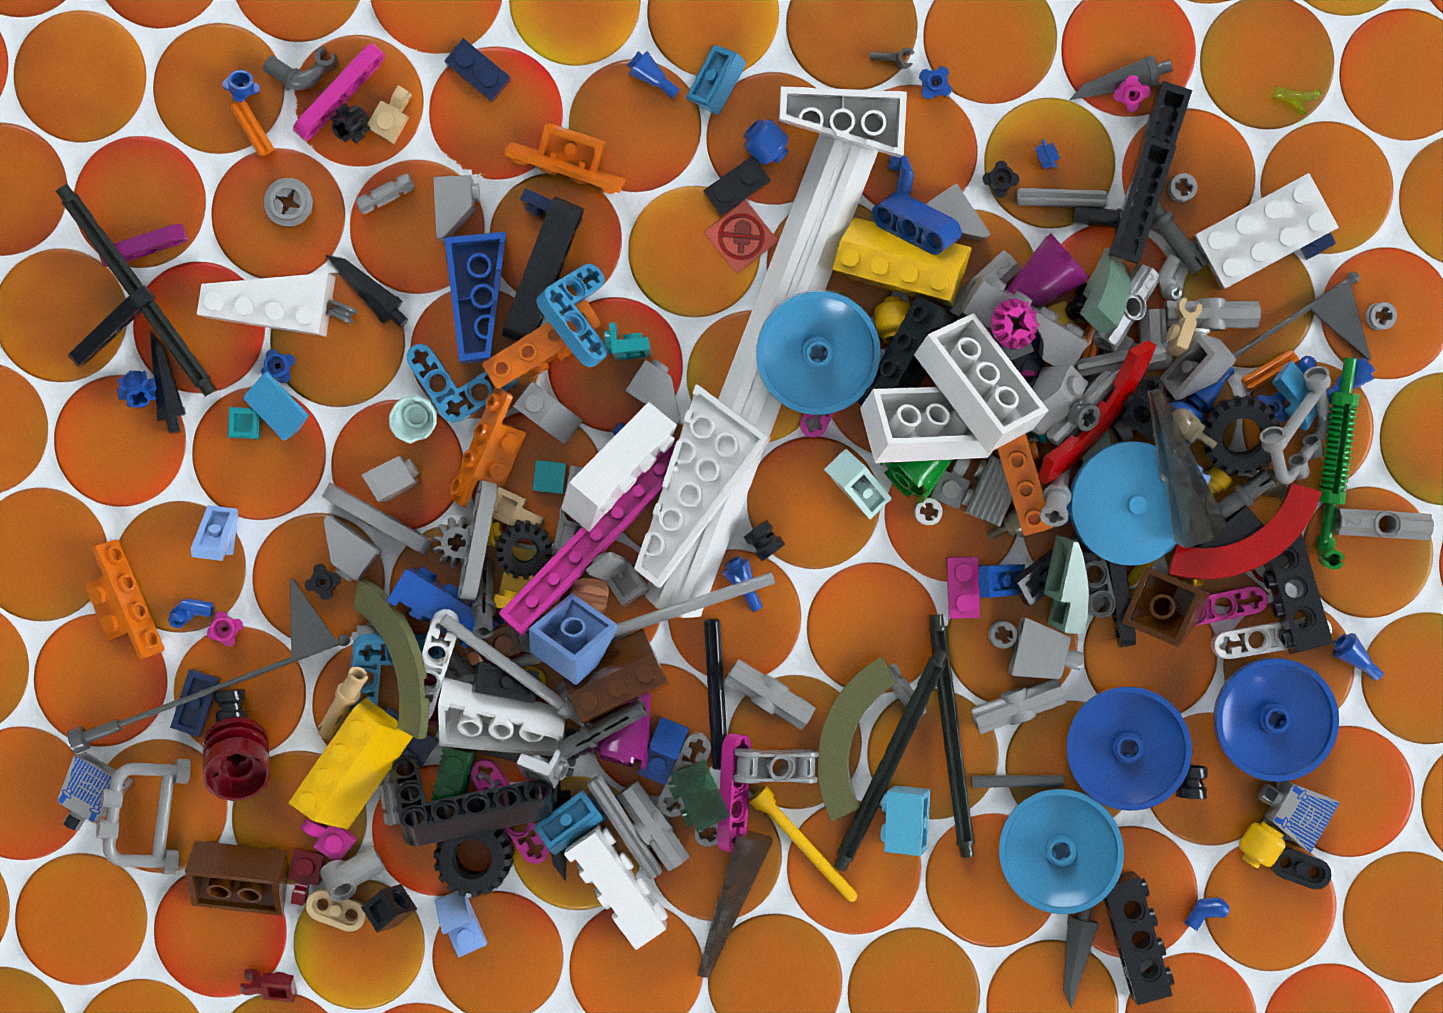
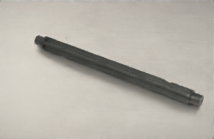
M68 184L57 189L56 193L63 201L61 204L86 234L88 240L128 295L143 286L107 234L95 221V218L80 199V196L74 193ZM153 301L142 311V314L193 382L194 386L198 387L205 397L216 390L210 381V375L207 374L194 354L188 349L186 343L157 303Z
M943 614L930 615L931 627L929 632L933 654L936 647L949 652L947 626H944ZM948 655L944 663L946 666L937 682L957 836L956 843L960 848L961 858H969L974 856L973 844H975L972 832L950 655Z
M936 647L933 656L929 657L917 687L887 746L883 759L880 761L860 803V808H858L853 822L836 853L837 858L833 866L840 871L846 872L849 863L853 862L883 795L924 712L929 697L946 666L944 663L949 652L942 648Z

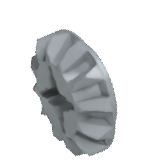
M282 178L272 183L267 189L264 196V208L269 218L278 225L293 227L305 222V219L312 213L314 200L310 189L303 182L294 178ZM291 195H294L293 200L300 207H290L285 212V205L278 197L289 199Z

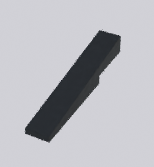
M1163 81L1157 87L1108 255L1139 264L1177 147L1175 143L1193 90Z

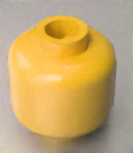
M891 296L885 298L884 302L876 306L874 309V324L878 337L882 338L885 343H891L911 304L902 301L901 297Z
M1262 821L1261 824L1252 823L1239 841V848L1245 853L1242 859L1255 868H1259L1261 864L1266 867L1273 866L1286 847V843L1282 839L1284 834L1265 821Z

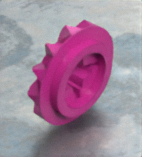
M1018 298L1008 299L1001 302L995 308L991 317V329L995 339L1002 346L1009 349H1019L1028 346L1036 338V329L1040 324L1036 320L1037 312L1032 310L1029 302H1024ZM1020 316L1019 324L1024 330L1015 329L1013 331L1014 324L1010 321V318L1013 319Z

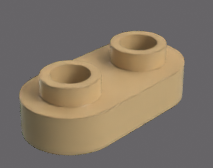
M326 888L315 890L306 902V910L311 918L347 932L358 930L367 919L361 908L364 904L360 900L350 897L344 901H333ZM319 899H326L329 904L328 908H322L319 905ZM349 909L355 910L357 918H350L347 911Z

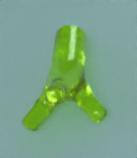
M1275 86L1272 98L1292 103L1302 116L1306 114L1302 102L1314 101L1316 97L1321 96L1322 92L1321 90L1301 92Z

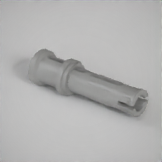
M1071 467L1050 482V485L1044 490L1043 499L1045 506L1041 509L1040 518L1049 526H1062L1068 521L1069 513L1066 507L1071 501V492L1068 488Z

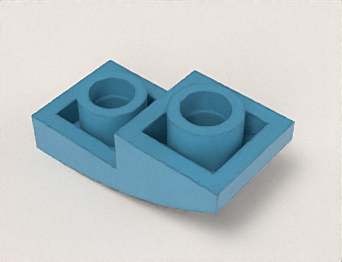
M1291 360L1282 366L1272 382L1278 391L1289 401L1284 410L1291 417L1310 391L1306 388L1304 374ZM1316 404L1300 425L1303 431L1309 429L1318 414Z

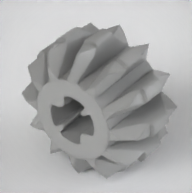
M453 517L448 518L450 529L443 524H439L437 528L443 533V536L433 535L432 540L441 542V546L433 548L434 553L445 552L440 558L441 563L447 562L452 557L451 568H457L459 559L463 565L466 545L456 550V545H452V539L458 538L459 534L463 536L461 540H465L467 544L470 524L466 528V517H460L458 527Z

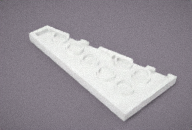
M698 384L695 385L694 396L690 408L686 412L685 423L680 438L676 442L662 484L663 489L653 511L654 516L649 531L645 535L634 567L637 572L658 588L663 586L770 441L768 436Z

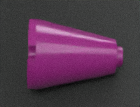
M1050 233L1043 239L1006 290L1013 295L1016 291L1023 293L1032 300L1030 305L1038 309L1083 285L1090 277L1053 234Z
M651 693L640 698L648 712L646 717L644 716L598 741V746L594 748L589 746L587 753L593 756L594 750L598 751L601 755L600 759L633 768L634 762L641 763L640 769L646 770L648 764Z

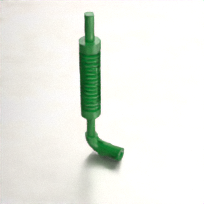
M1344 357L1340 392H1331L1330 404L1332 407L1329 410L1332 412L1328 415L1331 417L1328 419V422L1331 424L1327 425V428L1330 429L1326 431L1328 436L1325 437L1328 441L1325 442L1327 447L1324 448V451L1327 453L1323 454L1325 459H1322V462L1325 464L1321 467L1324 470L1321 471L1323 476L1320 477V480L1322 482H1319V485L1322 487L1318 489V491L1322 492L1319 502H1324L1321 533L1317 535L1316 551L1319 563L1332 570L1341 568L1344 565L1341 559H1345L1344 555L1335 549L1336 538L1333 537L1337 504H1345L1347 492L1344 489L1348 487L1345 483H1348L1346 478L1349 477L1347 472L1350 471V468L1347 466L1351 465L1348 460H1351L1349 454H1352L1350 449L1353 448V445L1350 443L1354 442V439L1351 437L1355 435L1352 431H1355L1353 426L1356 425V422L1353 420L1357 419V416L1354 414L1358 413L1355 408L1359 406L1360 394L1352 393L1357 358Z

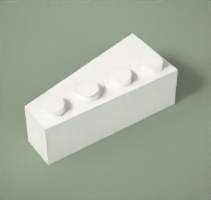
M781 86L778 121L900 158L904 156L907 92Z
M330 273L201 284L197 315L209 319L326 337L330 317L327 312L331 310L336 277Z
M648 402L569 482L561 509L590 532L598 521L613 507L621 495L634 485L637 480L636 478L642 472L645 473L651 468L659 452L665 453L675 441L673 434L677 425Z
M444 677L438 702L440 746L553 756L556 749H559L558 741L565 739L567 719L556 713V708L552 705L538 701L527 703L472 693V684Z
M599 824L567 846L564 855L570 862L575 859L577 860L579 875L586 884H595L596 888L594 891L597 899L607 910L612 907L614 910L612 914L614 922L635 950H637L666 930L668 915L659 902L654 904L648 894L651 893V890L642 877L636 878L631 870L634 865L625 852L619 853L614 845L617 840L607 826L603 829Z

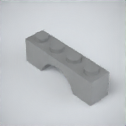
M981 275L979 276L960 306L964 314L970 315L974 313L983 325L991 328L992 314L1001 302L1015 298L1029 302L1032 310L1037 312L1036 320L1040 324L1037 330L1040 338L1038 353L1041 358L1053 366L1071 364L1074 367L1089 344L1086 338L1082 336L1085 332L1071 322L1067 326L1057 321L1059 316L1044 306L1039 310L1030 305L1032 300L1023 293L1016 291L1013 295L1004 289L1006 284L996 277L990 275L986 279Z

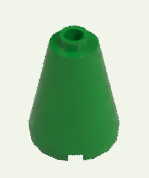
M953 459L884 462L888 468L884 473L903 495L908 498L913 494L918 497L914 502L923 503Z

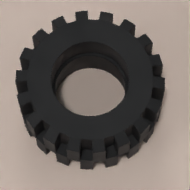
M1232 396V399H1224L1220 401L1218 406H1213L1208 417H1205L1203 433L1216 441L1217 445L1213 449L1203 443L1208 458L1212 460L1218 469H1223L1225 473L1230 475L1231 473H1237L1238 476H1245V473L1254 475L1258 473L1257 470L1261 468L1265 470L1270 466V453L1262 449L1260 440L1249 451L1234 452L1225 445L1223 432L1229 423L1241 418L1254 421L1258 425L1260 433L1268 427H1281L1280 421L1265 402L1253 399L1251 396Z
M502 828L437 842V849L434 851L433 856L436 859L434 864L435 872H440L441 875L438 878L441 883L446 881L449 884L447 889L451 892L454 889L458 890V895L465 897L467 893L471 894V898L478 897L481 893L487 895L494 888L497 889L502 884L513 865L515 850L514 846H511L512 839L505 833V829ZM469 839L483 842L491 853L492 862L490 866L482 871L467 869L458 858V846L463 841Z

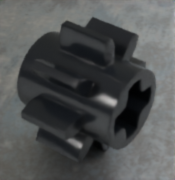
M346 103L335 110L336 114L330 118L333 121L332 130L339 139L344 140V142L352 138L356 144L370 130V127L367 125L369 121L367 113L362 108L357 107L356 104L351 108Z

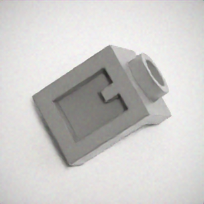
M556 749L550 762L536 754L531 757L522 753L516 763L523 777L531 780L542 779L547 781L554 789L559 780L565 778L569 768L568 760L563 757L559 749Z

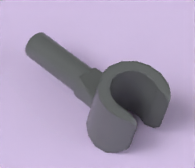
M904 48L898 53L891 54L871 52L870 59L895 62L898 68L907 69L913 63L904 62L902 54L910 56L915 52L911 48Z

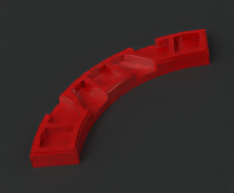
M1147 340L1128 350L1125 360L1113 381L1115 390L1106 403L1101 400L1097 405L1100 410V418L1096 426L1089 431H1082L1077 437L1071 435L1061 445L1046 454L1038 480L1045 485L1049 484L1073 466L1100 439L1122 411L1128 397L1135 391L1157 345Z
M1294 483L1289 484L1280 507L1271 520L1259 531L1237 543L1215 548H1195L1177 544L1174 548L1167 575L1193 580L1220 579L1247 573L1266 564L1286 550L1303 532L1317 508L1322 492Z

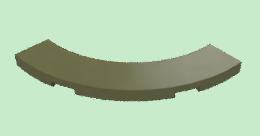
M367 579L358 580L353 609L367 618L381 635L395 668L399 689V719L397 728L416 739L426 738L429 721V698H425L423 679H426L427 675L423 657L412 628L404 614L398 612L392 604L386 601L389 596L381 588Z
M883 657L867 665L843 688L833 703L822 729L819 742L818 778L824 805L831 822L860 808L852 786L849 753L858 723L865 711L880 695L897 684Z

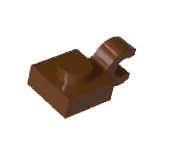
M507 622L494 627L493 635L483 638L485 642L507 658L522 652L516 633ZM471 646L464 649L471 665L486 659V657Z

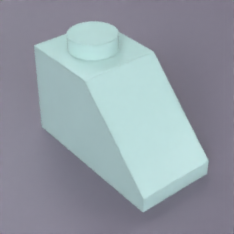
M847 449L824 469L836 485L869 519L876 515L892 499L867 467Z

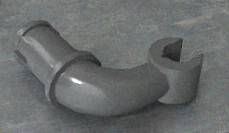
M322 46L314 54L315 64L306 71H301L298 68L293 69L273 55L268 57L263 65V70L283 83L286 90H303L316 85L326 71L336 68L338 59L336 54L333 53L329 60H322L327 53L325 46Z

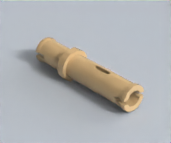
M352 667L344 683L338 685L335 691L336 697L317 730H320L318 734L322 738L327 740L333 739L351 706L358 702L361 696L360 690L368 679L367 672L363 668Z

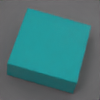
M229 407L228 438L261 439L262 418L252 408Z
M536 460L532 490L564 494L567 464Z

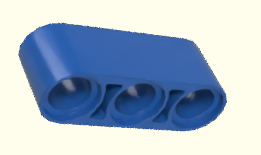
M893 192L876 204L871 211L873 221L878 227L930 254L938 255L959 240L962 235L961 227L954 218L902 192Z

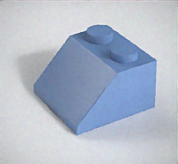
M571 593L529 628L530 652L577 685L598 666L618 629V625Z

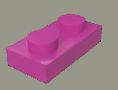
M978 557L946 558L948 618H980Z

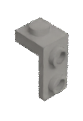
M612 552L599 554L592 560V565L586 569L590 576L605 580L621 606L627 607L650 590L641 574L634 569L635 565L632 560Z

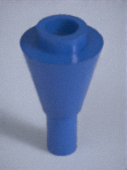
M638 51L627 65L632 69L628 75L660 88L672 99L680 90L665 77V74L648 51L644 54Z
M1364 357L1356 361L1353 389L1374 380L1372 373L1375 369ZM1342 373L1335 381V384L1327 390L1329 404L1331 392H1340Z
M1230 367L1216 383L1187 396L1186 402L1199 412L1209 413L1223 384L1235 373L1234 369Z
M737 556L724 564L726 568L722 571V574L732 585L753 578L748 558L742 559L741 556ZM755 590L743 594L752 612L763 607Z
M1355 633L1343 634L1335 640L1333 656L1363 670L1374 681L1379 680L1383 676V671L1371 661Z

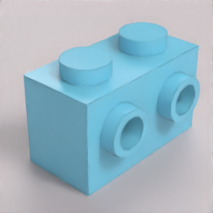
M894 785L887 791V794L883 795L882 811L886 812V823L881 828V841L885 842L884 852L921 856L928 849L930 789Z

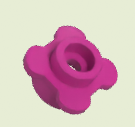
M1130 75L1114 91V99L1118 102H1123L1126 105V109L1133 112L1139 108V103L1144 98L1150 96L1151 90L1149 86L1142 85L1138 81L1137 76ZM1131 91H1135L1133 96L1129 95Z
M219 611L214 615L215 620L210 628H208L207 635L210 639L223 642L224 646L229 647L235 644V636L243 628V622L238 618L233 619L227 616V613L224 611ZM223 626L228 628L226 632L222 630Z

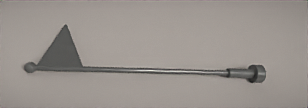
M1357 272L1349 273L1347 279L1232 354L1235 358L1239 357L1310 310L1366 360H1370L1371 356L1351 288V284H1356L1359 281V274ZM1170 394L1165 400L1170 402L1175 398ZM1144 407L1142 409L1143 414L1151 418L1149 409ZM1118 417L1110 425V429L1119 442L1128 441L1133 437L1132 430L1134 428L1122 421V417Z
M290 579L291 657L121 721L115 719L89 730H85L82 726L71 729L67 732L68 742L75 753H80L90 749V742L121 731L123 726L339 645L347 646L350 643V638L348 635L342 634L336 640L295 580Z

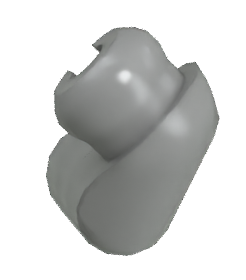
M1171 254L1168 255L1158 272L1159 282L1157 285L1164 299L1174 301L1182 295V288L1178 286L1175 278V273L1182 260Z

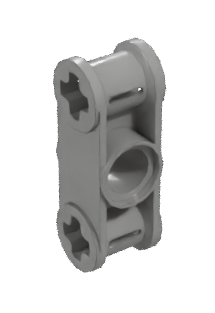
M735 749L734 754L737 756V774L733 776V781L817 783L818 777L815 776L816 757L819 756V751ZM779 759L780 767L776 772H773V764Z

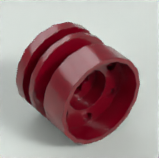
M243 717L226 718L215 723L207 730L203 739L204 785L213 795L230 801L246 800L258 795L267 786L270 779L267 732L259 723Z

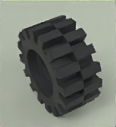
M525 520V523L516 521L515 525H508L505 531L501 532L497 542L496 556L498 557V563L500 567H504L506 574H513V578L518 579L519 576H522L523 580H529V576L533 575L534 577L552 558V541L548 537V532L545 529L542 530L540 524L536 523L533 525L528 520ZM521 539L532 541L537 549L535 556L527 561L517 559L512 551L513 545Z

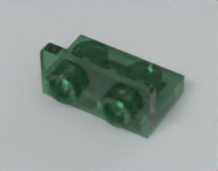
M704 759L677 772L669 773L672 781L667 784L674 799L680 797L685 806V809L680 810L687 827L693 825L695 830L699 832L731 816Z

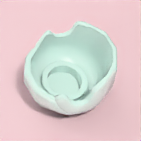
M409 395L401 398L395 403L389 414V427L396 438L406 443L426 439L437 424L436 409L429 400L419 395Z

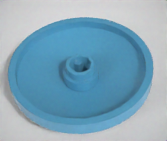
M806 291L787 298L767 316L757 339V366L765 386L783 405L805 414H830L843 410L855 403L871 386L879 368L880 341L872 320L853 300L832 291Z
M1125 441L1114 443L1098 450L1079 468L1070 489L1069 516L1078 538L1087 549L1098 557L1120 565L1146 564L1166 555L1178 544L1185 534L1192 515V489L1184 469L1168 452L1147 443Z
M1053 789L1030 796L1012 811L1001 832L999 857L1006 880L1016 894L1025 902L1049 913L1073 914L1097 905L1112 891L1122 871L1124 846L1115 820L1100 803L1077 791Z

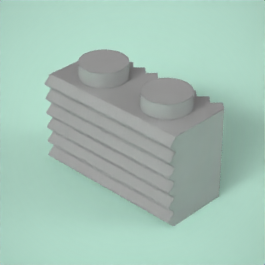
M989 456L985 461L980 459L973 475L977 477L973 489L968 487L961 504L965 505L964 513L1000 527L1012 496L1001 460Z

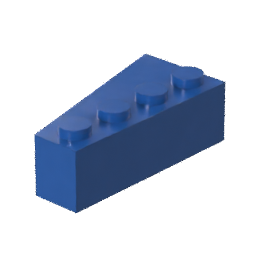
M506 232L445 238L459 364L484 362L490 358Z
M424 566L420 569L416 567L406 569L386 600L394 606L398 602L408 606L407 611L409 615L425 622L432 620L434 614L439 610L449 609L458 615L460 624L473 632L474 615L471 612L472 602L458 598L457 586L449 582L446 586L435 580L438 575ZM482 605V613H485V605ZM493 616V628L506 623L500 616L498 618ZM441 625L440 633L445 635L447 629ZM459 641L465 648L469 647L464 641Z

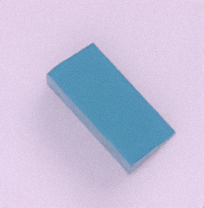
M714 45L691 86L686 99L713 114L719 115L745 68L746 61L738 53Z
M265 372L243 397L249 406L282 440H287L300 431L309 417V414L268 372Z
M582 790L553 811L552 815L541 820L533 827L547 849L556 855L600 823L604 817L585 791Z

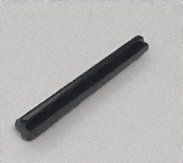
M706 619L704 621L712 768L721 770L722 745L727 736L721 626L719 619Z

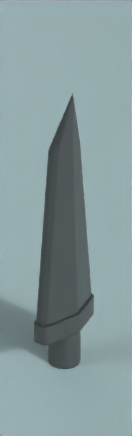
M1153 55L1147 56L1144 59L1083 84L1070 100L1114 93L1119 85L1130 75L1137 76L1138 81L1142 85L1149 87L1160 85L1159 75L1173 71L1172 63L1170 60L1155 63Z
M1092 907L1079 912L1078 917L1068 916L1063 990L1071 1008L1096 931L1098 930L1099 923L1090 920Z

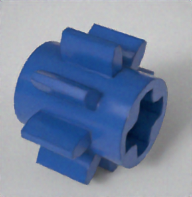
M130 370L124 378H118L119 400L126 399L129 408L131 406L144 408L150 400L156 399L154 392L157 389L155 379H147L146 371Z

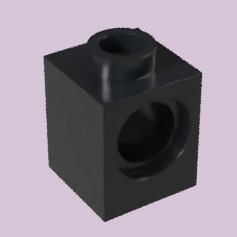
M1145 388L1137 394L1133 392L1123 405L1126 411L1121 420L1152 440L1164 431L1167 419L1177 408L1150 389ZM1142 406L1149 409L1151 418L1143 414Z
M402 884L381 889L361 906L377 933L397 927L417 910Z

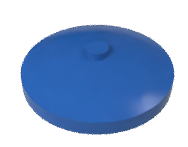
M1264 658L1242 666L1227 679L1215 702L1213 725L1218 744L1231 763L1255 778L1281 782L1303 777L1316 769L1327 758L1338 735L1339 711L1332 690L1326 681L1313 669L1289 659Z
M1117 687L1098 693L1078 710L1068 730L1066 755L1075 780L1090 797L1114 809L1137 811L1162 803L1181 786L1190 768L1192 742L1183 717L1168 700L1146 689Z

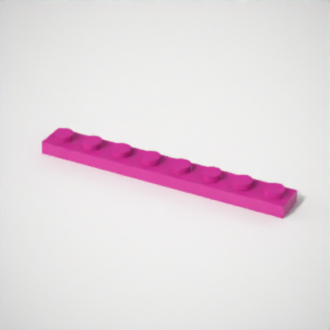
M673 443L665 453L660 451L655 457L656 460L651 468L645 473L642 472L636 478L637 480L634 485L621 495L613 507L598 521L591 531L588 532L582 527L499 612V616L516 632L523 636L586 569L592 565V560L603 553L662 492V484L676 443Z

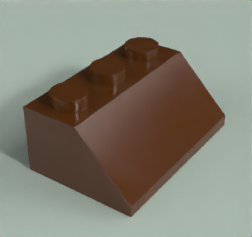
M643 628L609 644L598 666L577 685L562 676L568 695L583 724H589L633 702L638 697L642 698L669 685L667 677Z
M194 841L185 869L192 906L283 916L289 871L286 850L274 847H250L245 844H223L216 841Z

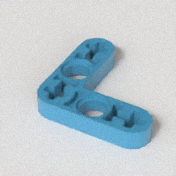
M593 264L583 265L548 286L537 297L539 310L576 358L587 367L596 366L607 355L604 342L575 306L593 295L604 284L605 279L602 271ZM589 278L590 281L584 284L582 280ZM566 285L571 286L575 290L576 296L568 292ZM566 321L572 322L576 326L577 332L572 331Z
M416 344L407 353V362L446 420L459 423L485 407L487 398L482 401L475 400L472 396V389L477 384H485L489 390L488 396L493 392V385L486 380L488 377L486 371L461 388H458L436 353L429 346ZM417 351L422 353L428 352L429 356L426 357V361L431 368L435 364L438 366V369L429 371L424 378L421 373L427 372V370L421 363L415 364L414 362L417 359ZM436 375H442L446 379V387L441 392H434L430 387L431 378ZM520 377L502 388L508 392L518 384ZM465 392L468 400L474 404V407L470 409L469 405L465 404L459 409L461 414L458 417L455 414L449 415L447 412L450 410L449 403L453 401L459 404L465 399L461 397V394Z
M363 634L353 642L350 669L352 667H361L373 674L372 680L363 685L360 693H365V698L378 706L381 665H393V661L380 634ZM414 634L422 653L427 634ZM381 644H383L384 655H381L379 651L382 650ZM371 645L372 649L369 650V653L363 655L362 650L365 649V646ZM433 646V649L429 652L430 657L434 659L442 658L443 648ZM361 696L358 702L351 706L349 710L350 713L353 710V708L361 702Z

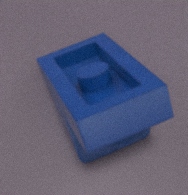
M1025 564L978 566L979 597L991 598L1019 595L1011 579L1025 570Z
M661 716L648 747L646 770L639 768L637 774L666 785L689 728Z

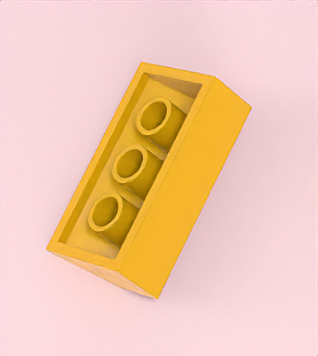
M854 217L840 241L832 270L838 277L913 297L920 295L933 302L954 307L972 248L954 243L938 255L930 254L881 229L875 222Z
M365 698L353 708L288 803L312 821L348 830L391 770L393 762L400 757L413 736L397 728L398 721Z

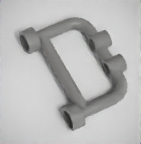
M1315 366L1309 368L1304 373L1305 385L1310 391L1283 428L1277 426L1268 427L1260 433L1262 449L1270 453L1275 476L1278 482L1284 485L1292 483L1295 479L1300 480L1308 477L1310 474L1308 461L1310 459H1318L1324 454L1322 441L1327 435L1326 431L1329 430L1327 425L1330 424L1328 419L1331 418L1328 416L1331 411L1329 410L1330 406L1326 391L1331 385V378L1326 367ZM1316 404L1318 411L1317 427L1313 434H1308L1302 439L1303 448L1300 452L1289 457V467L1287 469L1283 449L1286 448L1292 436Z
M176 759L174 765L129 763L118 768L113 774L110 789H102L100 806L107 808L106 820L99 819L96 830V837L103 838V853L109 862L121 867L161 868L162 874L176 875L179 865L178 850L166 849L174 783H188L191 770L190 759ZM130 775L162 776L152 855L120 854L115 847L119 833V813L123 802V783Z

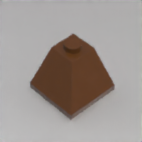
M1146 566L1122 623L1180 648L1197 624L1210 593Z

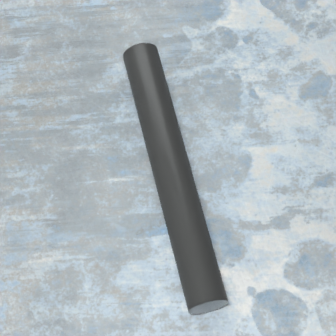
M1063 775L971 776V788L1063 787L1064 785Z

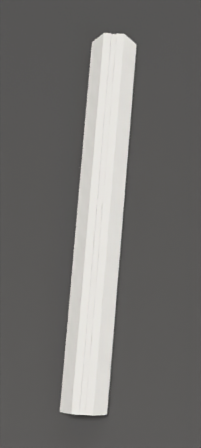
M819 134L718 399L768 437L782 403L767 389L758 370L756 345L760 329L772 310L787 298L806 291L826 289L833 271L832 267L840 241L851 224L878 153L876 150L823 134ZM764 449L663 586L658 588L652 582H648L647 586L650 590L644 596L657 609L710 593ZM704 608L678 617H700Z

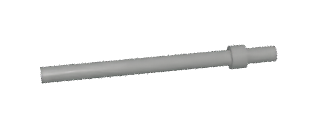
M448 614L443 616L439 622L440 625L555 707L556 713L565 719L570 718L580 726L584 725L581 723L569 698L559 696L487 642L476 637L473 632Z

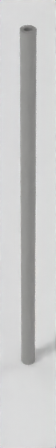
M769 572L618 623V629L613 638L775 584L773 574ZM532 653L511 659L522 669L543 662ZM475 672L453 680L473 685Z

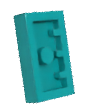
M609 323L610 331H604L605 346L608 354H613L615 361L652 358L648 337H642V333H630L623 335L624 339L620 340L616 323Z

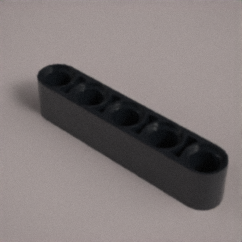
M556 196L552 199L502 331L503 336L518 341L541 326L544 315L537 306V297L548 286L558 281L582 219L584 208Z

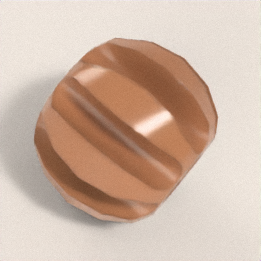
M582 574L571 585L569 595L573 593L603 614L608 600V584L602 579L590 576L589 574Z

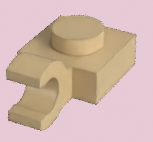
M398 85L389 105L383 101H380L367 123L370 130L394 144L409 119L402 112L410 101L412 94Z
M1182 298L1177 302L1175 313L1179 318V322L1170 327L1166 336V341L1169 342L1166 353L1176 357L1188 350L1197 325L1196 318L1202 311L1201 304L1194 306L1192 313L1186 311L1185 303L1187 298Z
M498 487L493 518L511 526L515 525V522L518 520L524 523L525 520H528L533 525L536 523L541 525L544 517L525 509L527 499L502 487Z

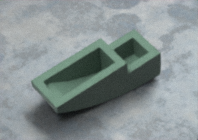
M1110 248L1104 249L1083 292L1087 300L1080 312L1099 333L1118 328L1130 292L1129 267L1120 258L1108 255Z
M1056 535L1044 594L1053 598L1047 624L1064 633L1085 634L1089 600L1088 578L1079 542L1062 535Z

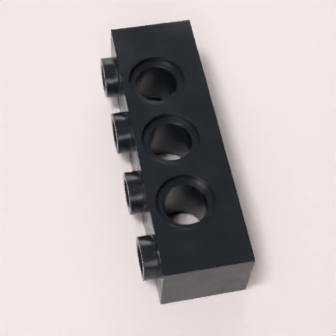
M917 295L881 359L873 383L859 399L858 404L863 405L873 389L919 388L927 372L914 354L928 334L956 322L958 316L937 303Z
M1301 533L1281 553L1288 558V567H1281L1277 563V557L1264 564L1265 571L1263 572L1264 584L1267 589H1271L1274 600L1271 602L1273 615L1276 619H1279L1281 624L1280 640L1284 649H1288L1289 655L1334 644ZM1286 583H1291L1296 587L1297 596L1295 598L1287 595L1285 591ZM1296 612L1301 613L1305 617L1306 624L1304 628L1298 627L1295 624L1294 614Z
M1132 871L1121 874L1112 891L1103 900L1130 997L1138 1006L1173 996L1170 985H1174V978L1169 966L1165 967L1162 956L1166 955L1165 946L1161 937L1157 938L1154 926H1158L1157 917L1153 908H1148L1146 897L1150 896L1148 885L1144 878L1140 879ZM1129 901H1136L1135 911L1130 914H1124L1125 904ZM1140 930L1144 931V939L1139 943H1132L1133 934ZM1144 961H1153V966L1148 972H1140V966Z

